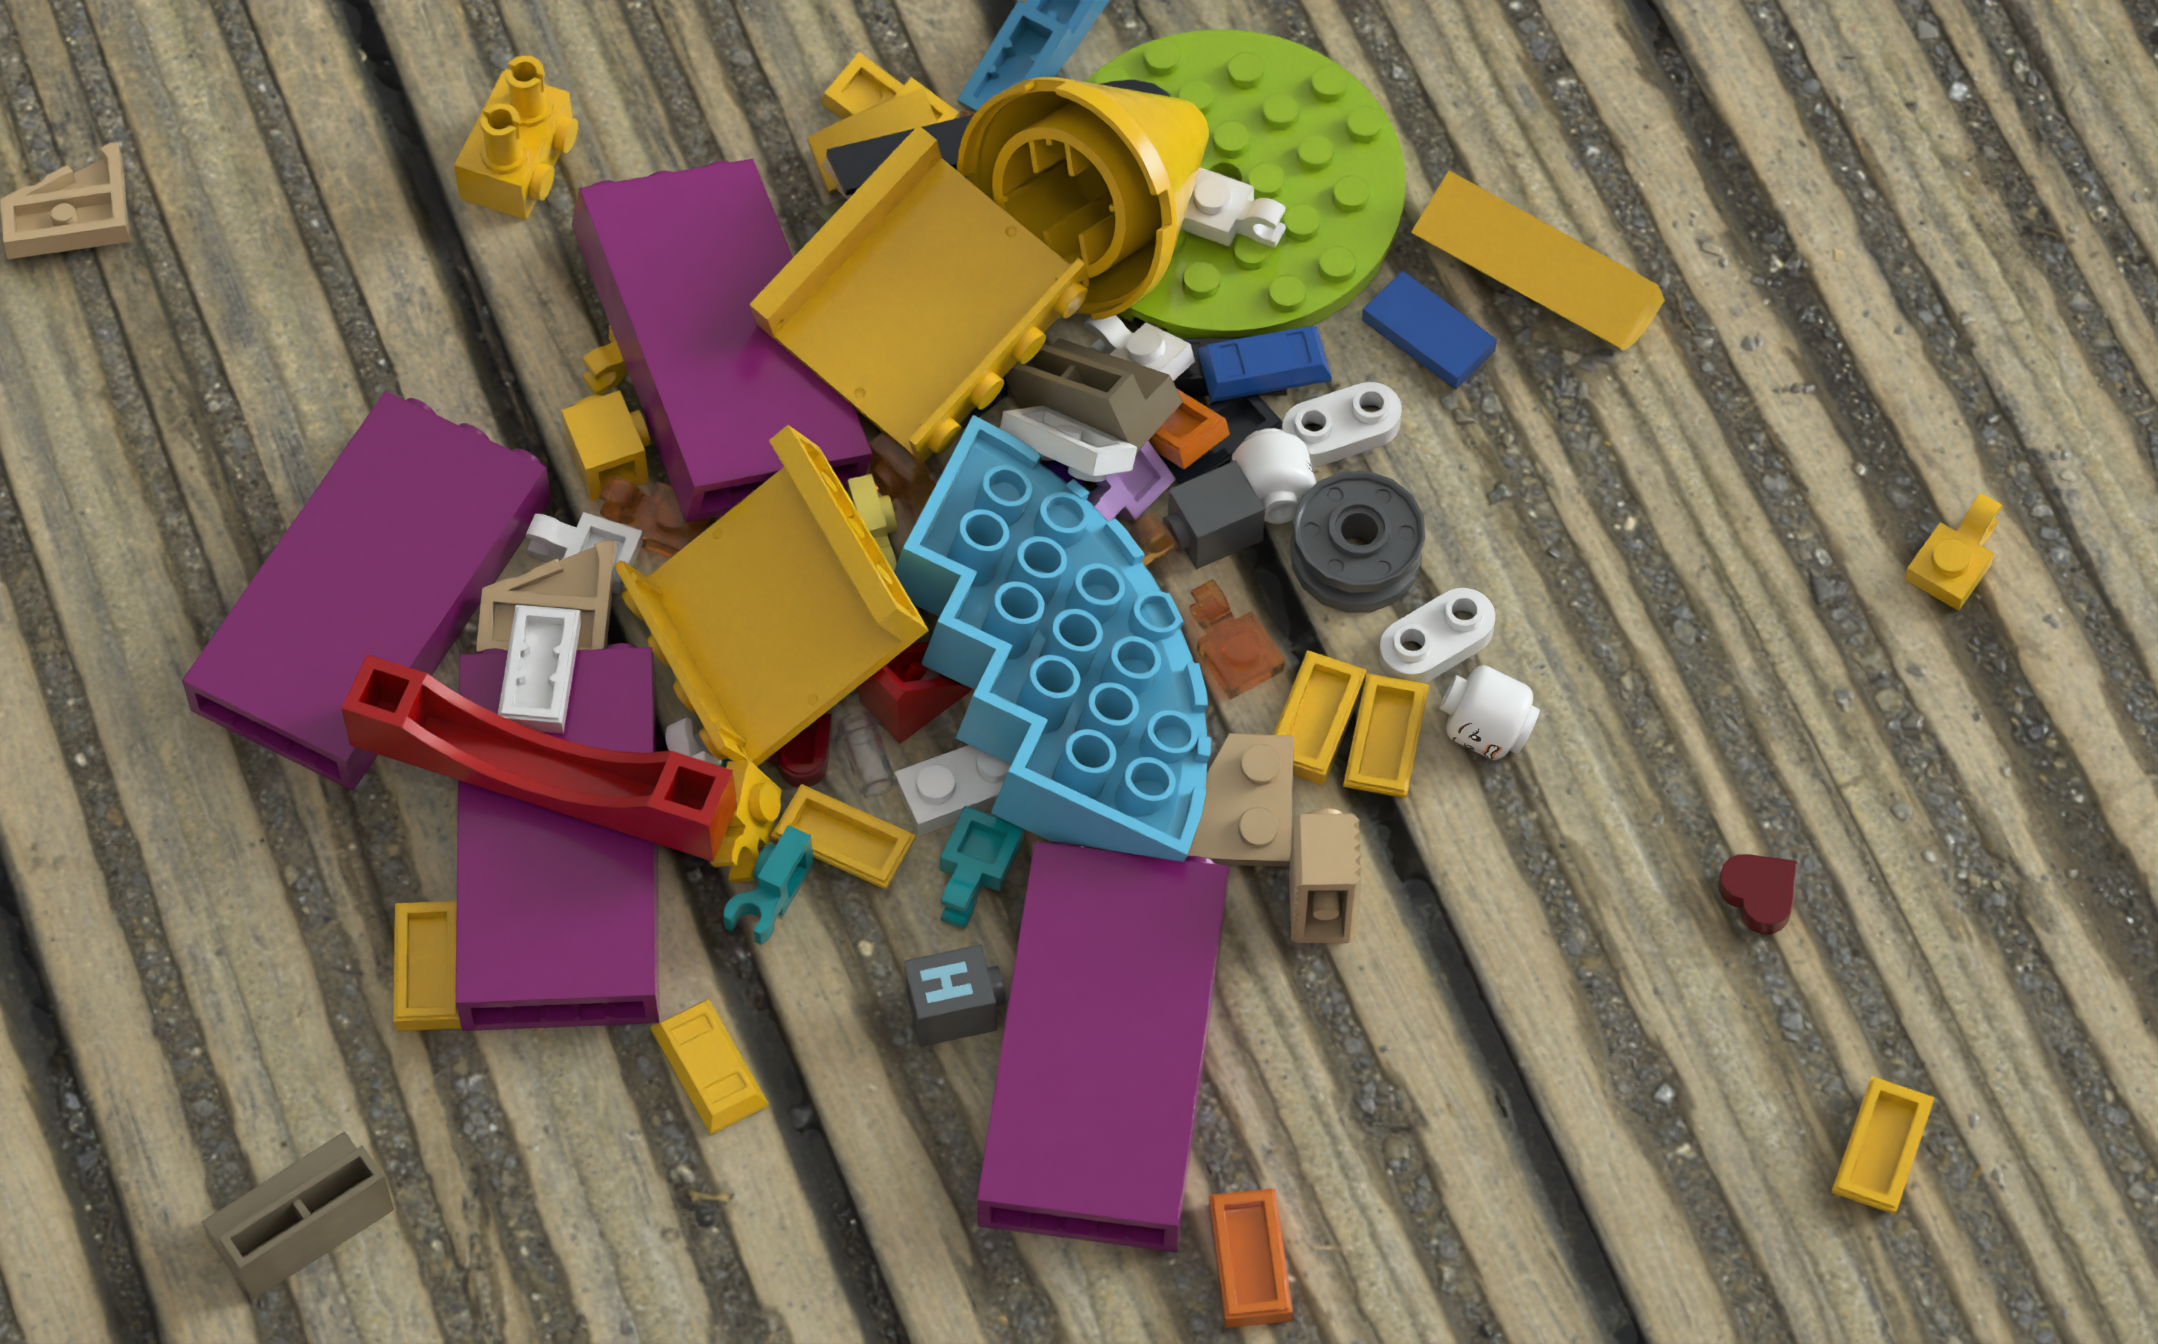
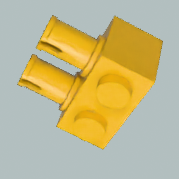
M524 55L510 60L508 63L510 70L505 68V71H502L454 164L459 198L461 200L527 220L536 201H543L548 196L554 179V165L561 152L567 154L573 147L578 132V120L573 118L570 92L545 85V73L542 63L533 56Z

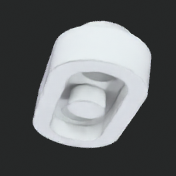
M1364 382L1293 406L1283 419L1282 430L1285 433L1297 436L1306 444L1312 467L1322 466L1383 446L1392 441L1400 429L1402 405L1399 397L1391 388L1376 382ZM1370 405L1376 406L1380 410L1377 412H1366L1361 407ZM1316 423L1322 426L1323 429L1309 431L1304 426Z
M1456 588L1443 593L1394 622L1384 631L1380 641L1379 663L1382 671L1387 677L1425 684L1478 653L1489 644L1493 636L1495 610L1492 603L1485 595L1476 590ZM1465 611L1471 613L1474 617L1469 620H1460L1454 616V613ZM1414 641L1419 643L1422 648L1417 651H1409L1403 648L1402 644Z

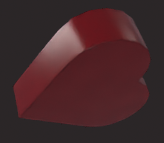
M832 714L820 716L766 759L770 763L779 765L780 775L791 786L799 788L803 784L811 787L825 777L828 768L832 734Z
M1750 854L1733 856L1723 864L1718 881L1719 893L1728 904L1741 909V917L1750 929L1761 934H1774L1781 931L1788 924L1791 915L1798 861Z

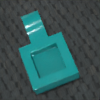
M964 806L940 856V871L952 875L941 898V904L945 905L941 921L965 929L975 909L981 887L985 886L999 892L1001 891L1024 842L1025 829L1004 819Z
M788 825L776 845L768 843L764 847L756 862L753 877L757 879L758 886L753 891L742 892L733 896L727 902L723 914L725 929L732 931L742 916L751 914L760 918L753 930L754 941L762 945L770 939L774 932L777 916H784L814 866L811 835Z

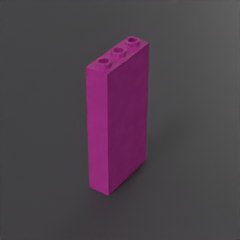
M753 158L734 162L717 161L705 167L675 172L658 171L646 177L616 182L604 180L591 186L579 188L572 228L685 522L725 515L782 469L784 465L769 440L787 425H790L821 448L846 492L848 491L847 479L866 475L872 451L854 407L757 325L749 304L793 258Z
M385 391L182 679L190 710L354 791L378 756V754L350 745L341 707L366 655H372L428 673L431 676L433 675L481 604L482 588L496 582L526 538V533L534 515L542 514L551 501L547 468L536 456L523 449H514L513 451L491 441L484 432L467 423L457 425L436 415L432 408L418 399L407 398L404 400Z
M618 643L610 645L605 649L577 650L564 734L542 733L586 746L615 751L657 752L656 672L652 647L638 648L632 644ZM491 648L482 650L477 654L459 655V694L481 707L498 714L508 651ZM458 780L456 1006L462 1031L659 1023L658 844Z
M1034 842L977 1195L978 1227L1177 1252L1228 896L1229 866L1216 864L1212 860L1201 856H1187L1185 861L1181 862L1124 852L1091 849L1086 846L1063 842Z

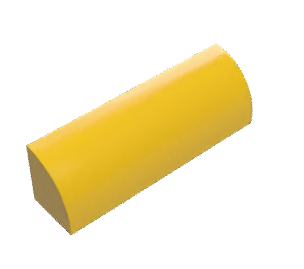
M1448 170L1411 231L1413 235L1621 350L1630 348L1641 337L1665 301L1660 287L1656 283Z

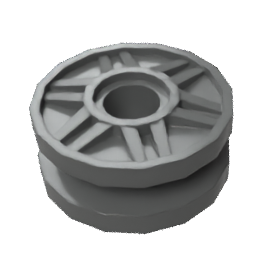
M1343 471L1322 479L1302 497L1294 516L1293 535L1290 543L1292 570L1302 588L1323 605L1349 613L1374 612L1394 604L1413 586L1421 566L1422 550L1426 538L1424 515L1413 495L1391 478L1370 471ZM1360 538L1369 544L1357 546L1349 543L1347 539Z

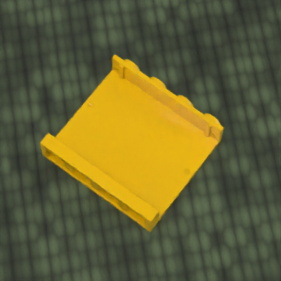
M918 125L749 305L755 321L761 329L922 465L933 452L942 454L955 442L962 429V426L959 424L975 407L984 409L997 397L1004 385L1002 378L1018 361L1021 364H1025L1038 353L1046 340L1044 333L1060 316L1064 319L1069 318L1079 309L1086 299L1085 295L1088 292L1086 288L1090 283L1086 264L1080 258H1077L1072 265L1066 262L941 157L937 140Z
M790 425L784 427L769 440L784 467L647 577L622 560L614 565L626 586V589L621 592L624 602L640 620L646 622L652 633L647 637L649 647H652L653 653L664 665L673 670L678 679L673 684L676 695L701 720L704 728L699 731V735L705 746L719 760H725L726 758L732 761L749 759L757 767L929 631L821 448Z

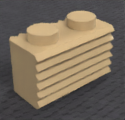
M1319 808L1307 814H1298L1293 817L1289 865L1291 941L1350 943L1356 937L1362 878L1360 877L1361 854H1359L1360 819L1354 814H1343L1341 811L1332 808Z

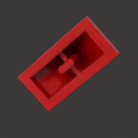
M929 642L912 643L858 686L859 702L899 744L967 695L972 689L921 665Z

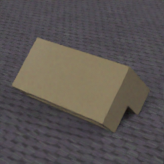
M1058 338L1052 346L1043 344L1030 361L1025 364H1021L1018 361L1004 376L1020 409L1044 405L1137 446L1136 453L1183 403L1169 374Z
M344 1131L202 1221L208 1240L247 1296L253 1301L394 1211L384 1174L363 1145L357 1148Z

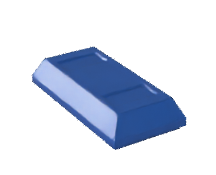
M1317 326L1207 344L1197 348L1211 402L1332 381Z

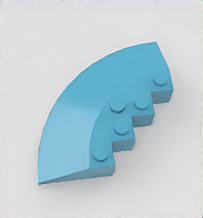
M973 415L909 535L894 573L914 605L939 616L921 665L975 690L956 739L1011 764L991 814L1049 841L1184 862L1203 812L1207 791L1205 789L1207 762L1211 751V737H1207L1205 711L1208 706L1206 688L1200 665L1193 662L1191 652L1181 631L1184 621L1170 593L1160 590L1152 574L1143 564L1144 552L1116 518L1108 522L1087 500L1089 491L1074 479L1067 484L1056 473L1039 463L1042 457L1040 453H1037L1018 438Z

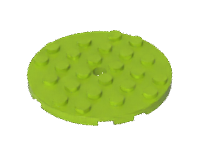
M1212 29L1183 32L1141 44L1106 63L1084 81L1093 84L1130 79L1150 82L1167 91L1171 97L1193 103L1204 115L1209 129V139L1200 168L1233 178L1234 180L1239 178L1240 182L1254 186V200L1268 198L1285 206V212L1279 222L1285 224L1286 229L1276 247H1269L1239 233H1236L1230 246H1226L1180 229L1170 264L1164 276L1147 296L1118 314L1124 319L1132 322L1135 317L1147 323L1167 329V333L1180 339L1257 336L1308 327L1329 318L1347 306L1367 288L1382 269V261L1388 254L1394 239L1397 240L1403 219L1406 191L1403 154L1394 127L1383 108L1357 78L1336 62L1306 46L1277 36L1253 31Z

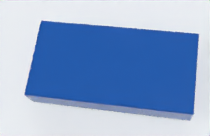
M1403 270L1363 308V322L1456 390L1496 351V338Z

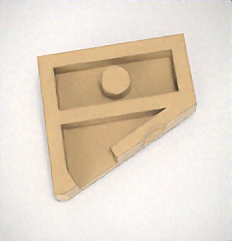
M119 142L109 143L101 147L102 159L75 173L66 165L46 175L40 183L33 186H25L0 199L3 244L7 259L130 242L123 160Z
M603 540L595 543L594 547L567 558L552 560L534 567L531 572L516 578L509 577L482 588L476 652L491 648L508 651L516 605L580 610L581 626L577 650L605 649L608 643L617 543L614 540Z
M1229 733L1207 772L1205 786L1207 791L1203 812L1187 856L1205 857L1219 865L1289 867L1294 735Z

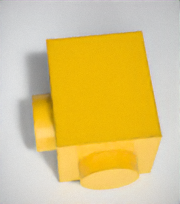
M620 390L604 396L592 395L585 397L574 406L561 410L566 444L590 502L649 482L644 448L651 445L648 429L640 410L629 413Z

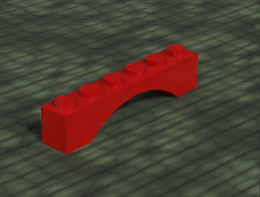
M366 655L341 707L351 746L712 862L716 857L737 808L733 770L674 751L652 753L624 752L586 746L556 738L517 724L481 707L451 690L428 673L372 655Z

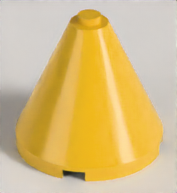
M1038 77L1012 85L991 97L977 110L968 123L961 140L957 171L964 177L967 176L971 183L1070 265L1077 258H1080L1086 264L1090 284L1086 288L1088 290L1085 295L1086 299L1076 312L1091 314L1092 321L1115 316L1139 302L1158 285L1164 276L1174 252L1208 143L1209 129L1202 112L1193 103L1184 99L1064 78Z

